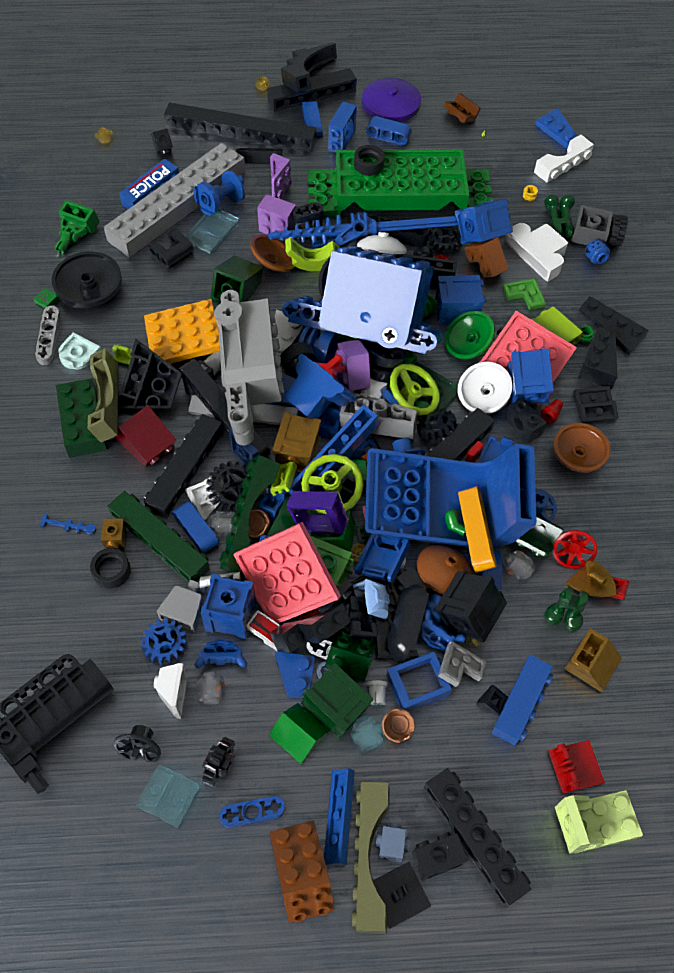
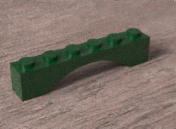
M260 455L249 461L247 465L248 474L241 486L243 488L242 495L238 497L236 502L238 508L231 519V532L227 534L225 543H227L226 549L220 556V569L231 573L241 572L242 576H244L233 554L250 546L248 534L250 512L260 493L267 486L275 482L280 463Z

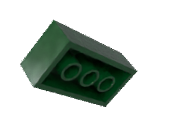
M93 378L56 385L63 441L69 458L106 451V442L101 443L87 428L88 415L95 411L98 401L97 389Z

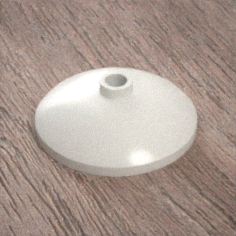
M379 232L378 235L368 236L357 243V247H361L364 250H376L379 253L405 254L407 251L400 241L389 237V233Z
M481 362L471 366L463 373L458 383L459 399L464 407L471 412L477 408L486 414L497 412L507 404L512 394V380L509 373L501 365L493 362ZM486 390H490L489 394H484Z

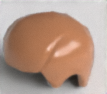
M254 509L250 512L248 534L251 539H260L262 535H267L270 529L269 516L260 509Z
M396 708L385 714L382 721V731L389 740L400 743L413 735L415 721L409 711Z

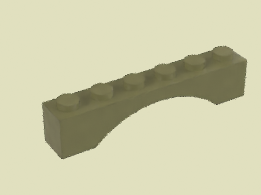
M106 348L90 355V369L96 384L98 401L95 411L88 415L87 428L101 443L117 436L118 362Z
M361 782V789H357V803H360V812H356V826L360 827L359 836H355V851H359V858L354 861V875H358V885L353 886V900L357 901V911L352 913V926H356L358 933L387 934V907L374 886L370 866V853L375 832L382 819L389 812L390 787L388 782Z

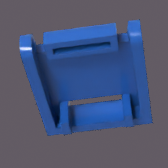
M371 534L354 568L355 574L360 575L362 573L363 576L383 581L387 579L388 582L393 583L411 546L409 540ZM382 543L394 545L396 551L380 546Z

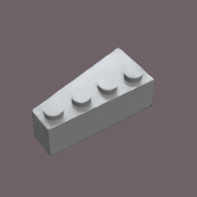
M354 390L351 392L357 397L356 401L349 402L341 408L340 429L364 404L378 415L380 422L371 434L414 438L417 420L416 410L395 403L390 405L383 399L378 398V400L369 398L368 394H357Z

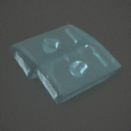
M158 764L136 807L178 828L200 785Z

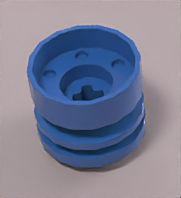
M306 326L301 333L298 343H308L312 347L317 363H328L336 355L338 335L330 331L320 333L319 329Z

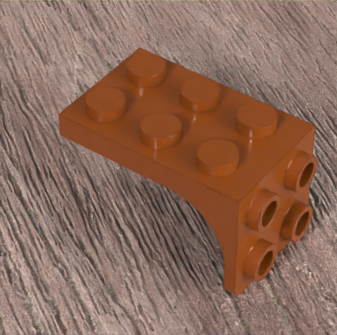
M314 820L270 831L288 922H302L307 918L318 915L324 916L334 910L331 884Z

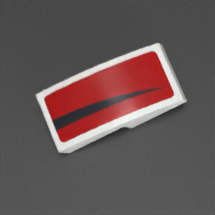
M257 610L248 622L247 630L263 639L266 645L277 651L269 633L280 625Z

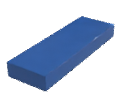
M317 101L302 102L306 126L316 127V137L323 136Z

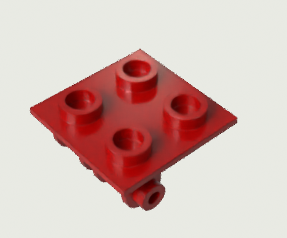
M590 740L570 745L563 743L557 745V748L548 750L563 794L605 784Z

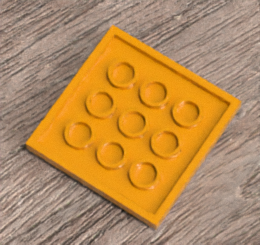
M211 299L144 315L149 349L169 364L220 351L219 329Z

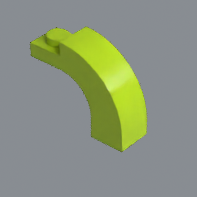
M291 237L285 240V250L287 255L292 257V265L306 271H321L322 266L331 256V252L341 248L333 241L318 249H308L301 246Z

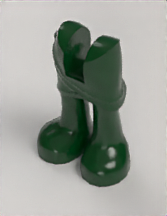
M549 195L545 198L544 205L550 212L552 228L560 235L562 234V229H564L565 237L572 238L574 226L572 225L569 212L574 206V197L572 195H565L559 202L556 195ZM558 205H559V209H560L562 218H559Z
M572 587L563 590L559 594L558 602L553 603L546 609L544 613L546 622L550 625L559 624L564 616L565 609H567L564 618L565 626L570 631H578L583 625L581 612L584 611L588 603V593L581 591L579 596L572 595Z

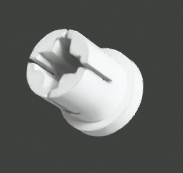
M380 680L366 682L369 695L374 699L370 705L378 706V703L379 706L385 705L388 682Z

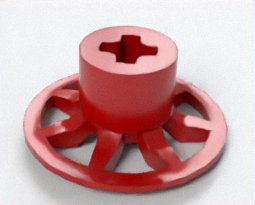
M581 530L564 532L556 539L553 545V554L558 563L573 569L586 566L582 553L592 554L587 561H593L598 550L595 539L589 533ZM591 541L594 550L586 548L585 545ZM560 542L565 548L557 552V546ZM568 553L569 555L567 562H564L559 558V556H563ZM577 556L581 564L572 565L573 558Z

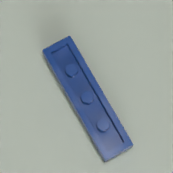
M349 768L332 770L324 852L325 864L328 866L347 865L355 770Z

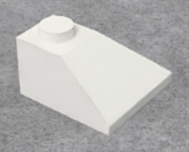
M183 663L160 668L159 675H156L154 679V688H156L158 695L176 719H181L188 680Z

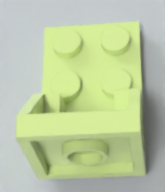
M627 790L591 799L589 796H568L555 806L570 854L643 836Z

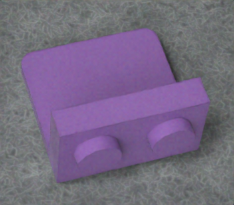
M273 153L270 156L272 196L281 199L284 192L292 184L290 159Z

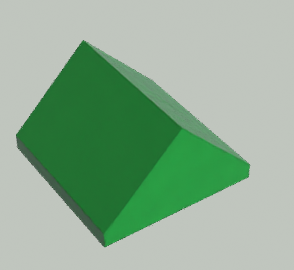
M296 703L281 714L269 737L302 765L329 734L330 730L299 703Z

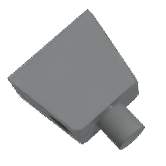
M190 580L186 589L175 586L157 610L159 620L164 621L167 618L169 624L175 620L177 626L181 625L183 629L195 633L204 604L202 595L197 593L200 584Z

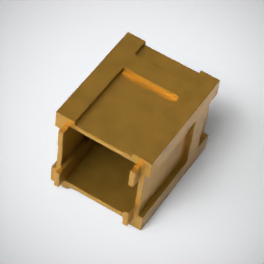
M284 412L272 449L273 454H275V462L281 465L295 461L297 464L296 471L301 473L317 455L321 436H319L321 420L318 418L310 419L295 416L291 412Z

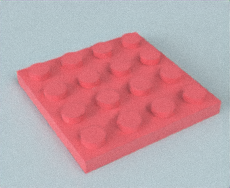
M515 311L480 363L493 362L501 365L508 372V362L511 361V352L514 349L522 352L541 350L544 347V349H549L552 381L554 383L577 347L518 311Z
M303 522L233 554L246 580L253 582L255 597L264 614L278 624L336 601L341 597Z

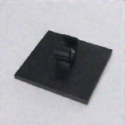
M410 862L373 880L380 898L387 907V925L389 929L431 907Z

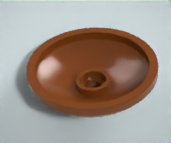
M264 234L256 235L252 238L250 242L251 251L263 266L278 272H288L295 268L292 265V257H289L286 253V244L279 239L269 240V235Z
M568 424L562 427L554 438L553 449L557 459L573 471L584 473L596 471L606 464L610 456V444L607 437L599 429L589 424Z
M441 544L427 546L417 558L419 576L430 589L441 595L445 593L458 570L467 571L468 574L474 575L473 569L466 557L450 546Z

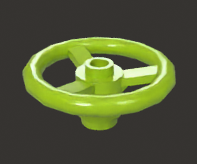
M401 364L394 368L390 376V388L397 402L401 406L416 410L419 416L435 411L440 402L437 384L431 375L421 367L413 364ZM407 371L420 375L425 379L430 388H421L418 383L411 381ZM399 374L405 384V387L400 391L397 386ZM421 396H432V402L427 408H418L413 405Z
M338 454L323 455L312 461L305 470L301 482L302 491L310 492L309 484L323 486L326 492H336L341 499L339 491L342 488V479L352 471L355 476L356 488L350 500L343 504L345 511H348L361 498L364 488L363 474L357 464L346 456ZM338 462L344 464L338 472L329 470L324 472L321 477L311 476L316 468L324 463ZM316 510L319 513L327 514L325 510Z

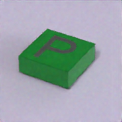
M46 288L34 298V302L43 308L53 306L59 300L55 293Z

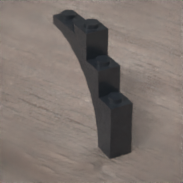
M332 42L310 49L303 48L292 51L293 58L287 59V66L281 68L283 84L297 93L311 89L309 72L323 63L337 59L336 43Z

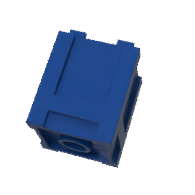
M507 198L455 211L461 235V244L483 242L512 233L513 227L510 225Z
M480 275L438 276L435 300L438 304V326L450 325L456 317L465 312L482 311L484 302H487L486 296L482 294L481 286H484L483 280H480Z
M542 347L541 350L522 352L514 349L511 352V361L508 362V373L512 380L511 402L514 403L523 397L529 404L548 403L550 394L554 392L549 349Z
M216 574L211 575L206 602L201 609L205 631L212 633L217 631L246 639L248 633L247 624L251 610L254 609L256 603L253 582L246 580L241 582L221 578L220 575Z

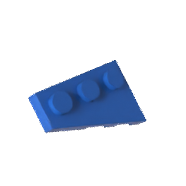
M558 108L536 120L535 125L566 149H568L570 140L577 137V134Z

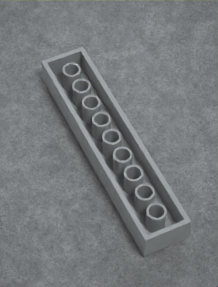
M220 143L105 225L104 231L107 241L130 258L200 206V204H196L194 198V187L204 181L212 186L218 185L221 187V179L224 172L233 171L237 176L244 174V157L225 144Z

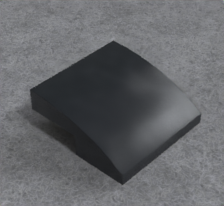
M610 386L575 389L573 391L582 423L619 418L616 401L612 400Z

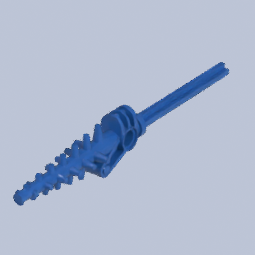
M357 212L355 215L353 213L350 214L351 223L342 224L340 215H337L336 225H331L330 218L328 217L326 218V226H320L319 220H316V226L312 228L306 222L304 229H299V226L295 225V230H288V227H285L284 231L274 230V232H270L268 235L269 240L280 239V241H284V238L291 237L293 240L301 238L302 243L305 242L307 237H311L312 243H316V237H322L323 244H327V237L337 236L335 243L343 248L364 236H368V234L377 235V232L459 225L456 216L376 222V220L368 217L366 212H363V214ZM361 226L364 230L358 232L355 227Z

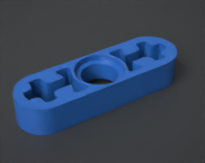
M271 796L226 805L221 809L219 819L226 828L274 820L282 817L285 812V804L282 798ZM272 802L281 805V808H278V813H273V810H266V816H262L263 810L260 804L265 803V808L272 807ZM256 806L259 809L258 816L255 818L247 817V808ZM242 808L244 820L240 821V816L233 817V822H228L227 819H224L228 811H231L232 814H239L238 809Z

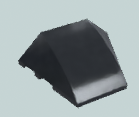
M135 338L130 354V364L121 391H118V409H143L147 405L151 409H171L182 373Z

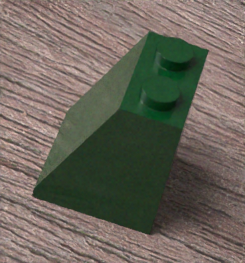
M232 256L214 268L210 299L221 303L222 293L227 290H234L238 293L240 302H247L261 283L264 267L238 256Z

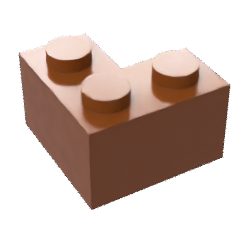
M498 237L483 242H473L465 246L467 259L469 262H479L480 272L483 277H494L509 269Z

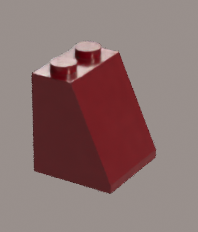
M148 405L118 426L117 436H115L144 466L149 463L151 465L155 464L163 452L168 454L175 448L174 444L177 441Z

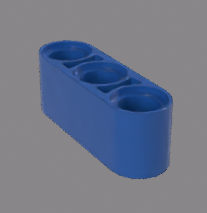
M374 116L366 127V133L373 138L405 145L412 133V129L407 124Z
M190 501L172 511L174 518L199 552L206 553L219 544L214 532Z

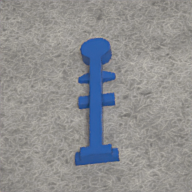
M48 514L43 515L40 523L41 527L50 524L65 527L67 531H69V528L77 529L76 532L83 530L89 535L96 532V527L93 524L84 526L82 521L79 524H73L71 519H68L67 522L48 519Z

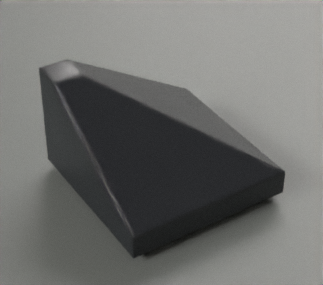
M491 685L478 699L477 704L500 715L508 696L495 685Z

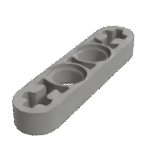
M55 306L46 307L42 314L35 352L37 361L41 365H48L54 359L61 318L59 309ZM48 326H54L52 330H45ZM45 340H51L49 344H42Z

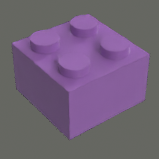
M266 194L257 207L259 231L268 234L274 232V230L284 231L285 227H288V230H293L296 222L293 220V209L296 208V204Z
M360 340L338 343L339 350H336V355L338 354L343 358L341 364L346 367L344 371L338 372L339 378L342 377L343 385H346L350 391L371 387L369 354Z

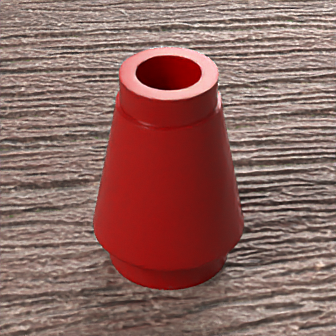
M555 399L541 410L540 416L545 420L546 424H552L557 421L563 407V402Z

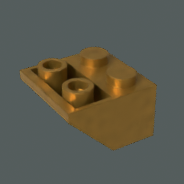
M589 628L565 670L600 692H603L622 657L608 638Z

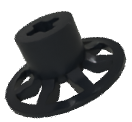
M144 725L134 726L131 734H122L116 737L113 743L115 751L126 759H130L129 755L125 754L130 750L133 751L131 760H135L138 753H141L142 758L146 762H155L161 756L160 747L152 740L153 730Z

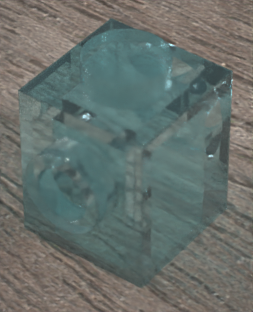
M374 716L358 718L355 721L356 723H353V731L350 734L353 743L359 745L361 753L363 754L382 747L383 738L381 735L384 733L380 722H376Z

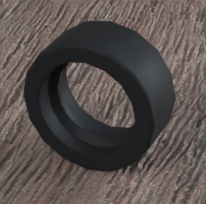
M363 145L357 148L354 153L355 170L360 174L368 176L380 173L384 168L385 154L381 148L375 145ZM370 157L376 159L377 161L374 163H366L363 162L361 159Z
M295 343L282 352L281 365L289 376H298L296 372L298 362L292 363V361L298 358L300 354H304L313 362H317L316 355L308 343Z
M106 548L97 552L90 563V571L95 582L101 587L108 589L124 584L131 573L128 558L125 553L116 548ZM109 559L121 561L122 570L117 575L108 578L100 575L99 567L103 562Z

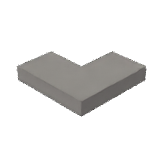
M451 641L447 645L438 677L455 687L460 684L463 672L479 681L483 677L486 661Z

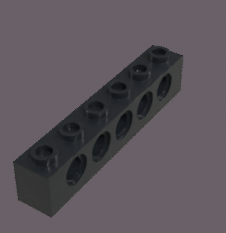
M446 768L427 781L424 789L453 832L458 834L461 844L506 909L532 890L529 886L531 882L523 871L520 872L515 865L516 860L511 852L505 851L500 844L502 840L495 830L491 831L487 825L488 820L481 810L478 811L473 805L474 799L468 791L464 792L460 786L461 781L457 774ZM445 792H454L456 795V800H448L445 796ZM459 811H467L470 819L467 821L462 820L459 817ZM473 830H479L483 834L482 841L474 839L472 835ZM487 850H492L496 853L497 861L493 862L487 858ZM504 870L510 873V883L502 880L501 871Z

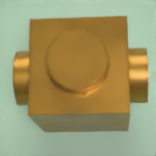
M103 519L101 541L104 549H125L126 525L124 519Z

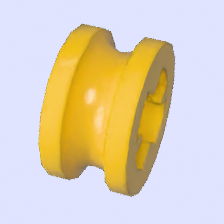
M533 185L526 186L523 198L527 201L535 200L538 193L537 187Z

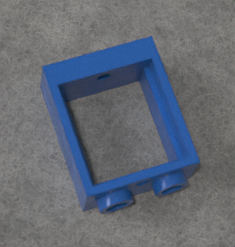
M342 101L329 123L328 150L336 152V150H345L356 131L357 105Z
M435 652L387 669L386 677L401 709L410 712L450 696L453 685L438 677L442 660L436 656ZM431 663L442 688L410 700L399 674Z

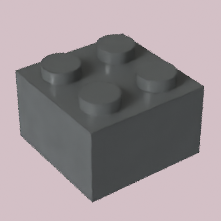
M581 205L571 242L587 245L592 240L601 239L606 243L613 212Z

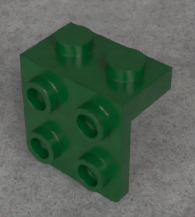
M536 514V525L517 539L515 544L522 548L527 547L533 550V553L539 557H548L553 550L554 542L562 534L564 528Z
M345 628L337 631L331 644L325 668L327 664L332 666L336 663L348 676L365 681L376 648L375 639L350 636V632H346Z

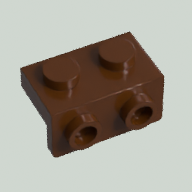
M462 93L457 94L455 101H446L443 106L448 110L449 114L458 117V120L462 123L475 122L481 107Z

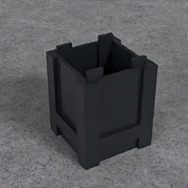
M458 570L434 610L441 616L451 634H463L465 637L485 642L507 602L503 593L498 591L495 586V580L492 576L482 577L468 574L467 571Z

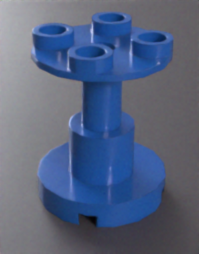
M226 171L222 175L221 187L218 185L212 186L204 181L194 187L196 204H200L202 207L200 210L210 216L219 211L220 201L224 200L225 195L233 202L244 200L243 178L240 175L237 176L233 171Z

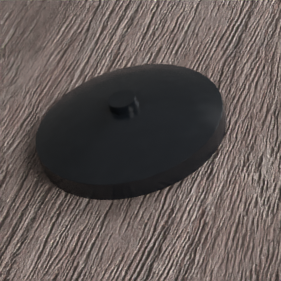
M94 251L80 252L65 258L57 265L52 274V286L56 296L63 303L76 308H92L108 302L117 294L122 284V275L117 262L106 254Z

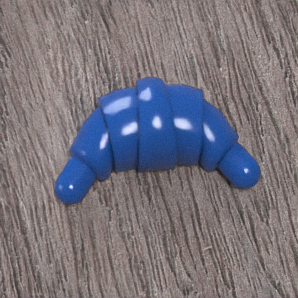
M425 609L420 636L426 641L428 646L442 651L447 648L448 643L451 641L459 644L466 640L463 634L456 636L455 634H450L443 625L433 621L431 611Z
M223 640L206 643V646L201 650L198 659L194 663L197 669L208 663L224 665L225 663L233 662L235 664L238 663L241 667L247 665L246 659L242 656V652L234 642Z

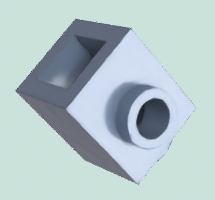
M388 824V826H383L382 833L377 832L375 847H380L378 859L402 862L404 851L408 852L409 837H405L406 830L401 829L400 825Z

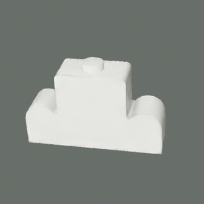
M519 223L513 226L512 233L505 235L504 242L547 282L560 274L564 262L562 256L565 254L568 242L551 226L545 224L531 232L529 225Z

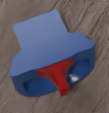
M304 354L298 356L299 361L296 365L298 377L283 397L310 419H319L331 402L339 406H345L349 402L356 401L357 397L337 379V373L346 369L341 364L343 358L337 354L328 363L313 362Z

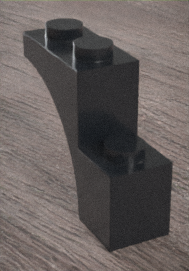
M338 603L330 609L310 618L284 623L269 634L278 652L291 653L306 642L322 643L348 625L351 620L343 603Z

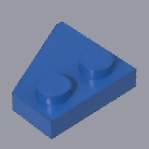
M275 651V659L287 696L303 699L301 695L305 694L304 688L306 687L308 690L311 688L315 656Z

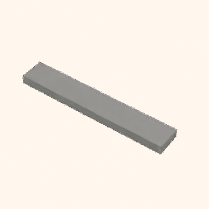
M192 395L188 410L189 414L199 416L204 414L214 417L199 398ZM270 404L252 405L253 422L280 425L284 412H291L295 416H299L300 412L295 407Z

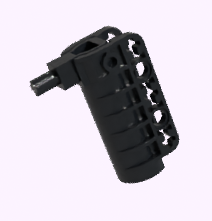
M65 654L0 702V711L4 715L3 718L0 717V753L19 778L25 783L28 781L37 794L47 790L46 788L49 784L40 774L42 768L35 760L38 757L36 752L114 690L110 682L91 659L81 665L73 655ZM65 661L71 662V667L64 668L63 663ZM56 668L61 672L60 674L57 673ZM47 675H55V678L44 684V678ZM39 682L42 688H38L36 684ZM29 689L32 691L35 690L33 692L34 694L31 696H27L28 694L26 691H28ZM21 697L23 702L21 703L17 698ZM17 703L18 706L6 713V708L9 704Z

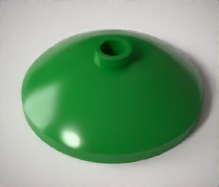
M468 311L459 315L450 323L446 330L445 346L447 350L458 359H472L480 356L491 346L494 340L495 325L489 315L481 311Z

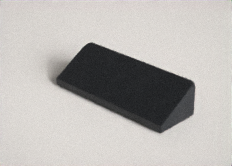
M237 148L235 151L244 157L245 163L270 164V156L273 153L283 156V149Z

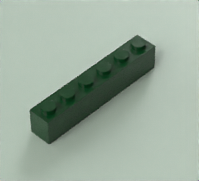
M124 490L107 505L112 517L124 519L126 529L188 582L190 580L197 582L201 576H204L210 570L208 557L202 552L198 553L191 542L180 538V534L174 528L170 529L167 527L166 522L161 517L157 518L154 516L152 510L147 505H141L139 499L134 494L129 495Z

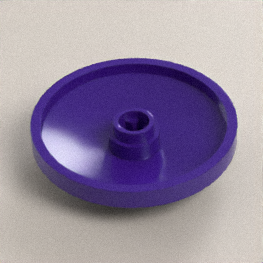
M383 78L373 81L364 89L362 105L371 117L378 116L402 122L417 114L421 105V95L413 84L405 80Z

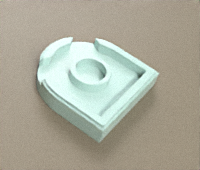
M73 332L60 346L59 359L69 369H82L90 365V355L102 350V348Z

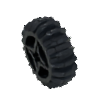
M228 461L227 465L221 463L219 465L220 468L215 467L213 469L214 472L209 474L211 479H208L206 484L210 486L206 488V491L212 492L208 498L215 499L212 503L213 505L220 504L219 510L225 507V512L229 513L232 508L233 513H236L238 508L236 502L241 495L240 488L244 478L247 477L248 471L245 470L246 465L240 468L239 462H235L233 466L232 462ZM232 474L239 476L241 479L234 478ZM223 475L224 486L218 489L219 477ZM230 485L237 486L235 489H227ZM223 495L230 496L234 501L227 500Z

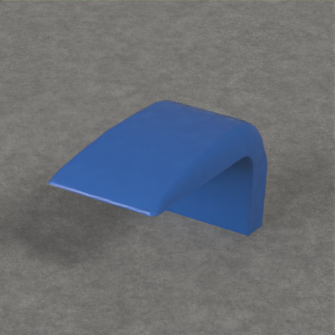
M515 443L497 458L481 463L374 448L369 449L367 456L365 509L366 532L417 541L469 547L466 534L462 536L447 528L445 514L452 509L457 511L458 523L464 526L458 492L478 486L483 499L493 548L515 542L536 525L534 446Z

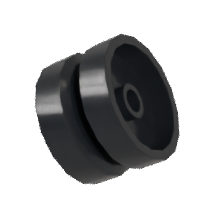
M379 343L370 344L367 349L370 378L379 382L390 383V376L394 368L405 364L406 352L398 347L390 349L381 346ZM400 374L397 378V381H400L401 379Z

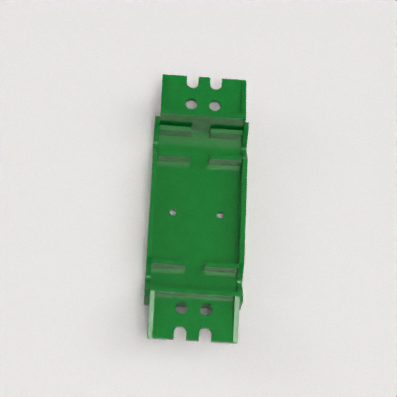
M463 149L383 150L385 154L384 168L380 173L371 176L360 174L355 170L354 153L356 150H336V169L308 170V184H315V187H308V195L316 196L315 199H308V204L313 202L322 204L323 216L337 218V215H340L341 218V211L353 202H356L365 211L440 210L451 201L460 209L482 204L484 201L490 202L493 197L485 195L492 193L491 186H485L484 184L490 183L489 170L466 169ZM370 157L361 159L363 162L366 163H374L377 161L376 159ZM331 195L332 198L328 199L326 196Z

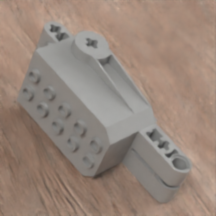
M227 290L222 293L221 304L214 311L219 329L222 385L226 389L228 418L235 440L239 445H248L254 440L252 405L282 401L284 386L283 382H280L282 381L283 374L282 368L279 367L281 356L279 352V339L276 338L278 328L277 324L273 325V323H276L275 313L270 311L268 299L240 302L236 291Z

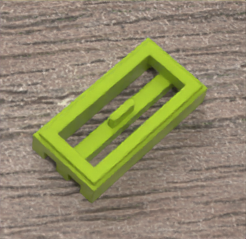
M295 461L279 466L276 480L270 488L273 496L277 494V491L279 494L283 493L284 489L286 492L290 491L297 469Z

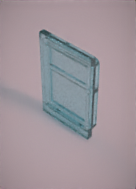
M220 209L217 213L210 216L204 214L186 234V237L193 246L210 254L214 253L234 230L239 218Z

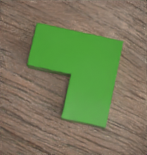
M535 278L503 284L502 289L507 300L524 298L529 310L545 308L546 302Z

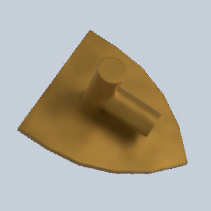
M595 560L587 561L586 566L578 570L566 582L573 589L579 592L585 591L590 596H616V585L613 577L605 567Z

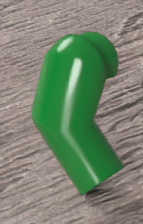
M453 509L447 511L445 514L447 528L465 536V526L458 523L457 511Z

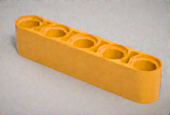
M478 486L459 491L458 495L474 570L478 573L497 567L481 492Z

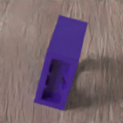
M293 491L290 499L287 501V509L293 518V522L295 524L303 522L308 533H344L348 516L338 493ZM306 509L325 510L327 515L308 514Z

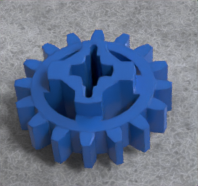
M165 618L164 623H161L158 619L156 620L157 625L154 626L150 623V630H143L146 637H141L140 639L143 643L141 648L142 651H145L146 658L151 657L152 663H155L158 659L160 665H163L164 660L171 664V658L174 657L178 660V653L184 654L185 651L182 646H187V641L185 640L187 636L185 632H182V626H177L175 620L169 624L167 618ZM174 633H175V634L177 635V637H178V641H177V642H175V639H173V638H174ZM151 641H152L153 644H154V646H153L154 649H153V650H152L151 647H150V642H151Z

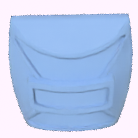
M368 579L354 584V590L365 592L368 614L387 619L390 601L386 586Z

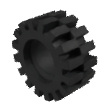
M613 214L607 244L622 246L627 229V216Z

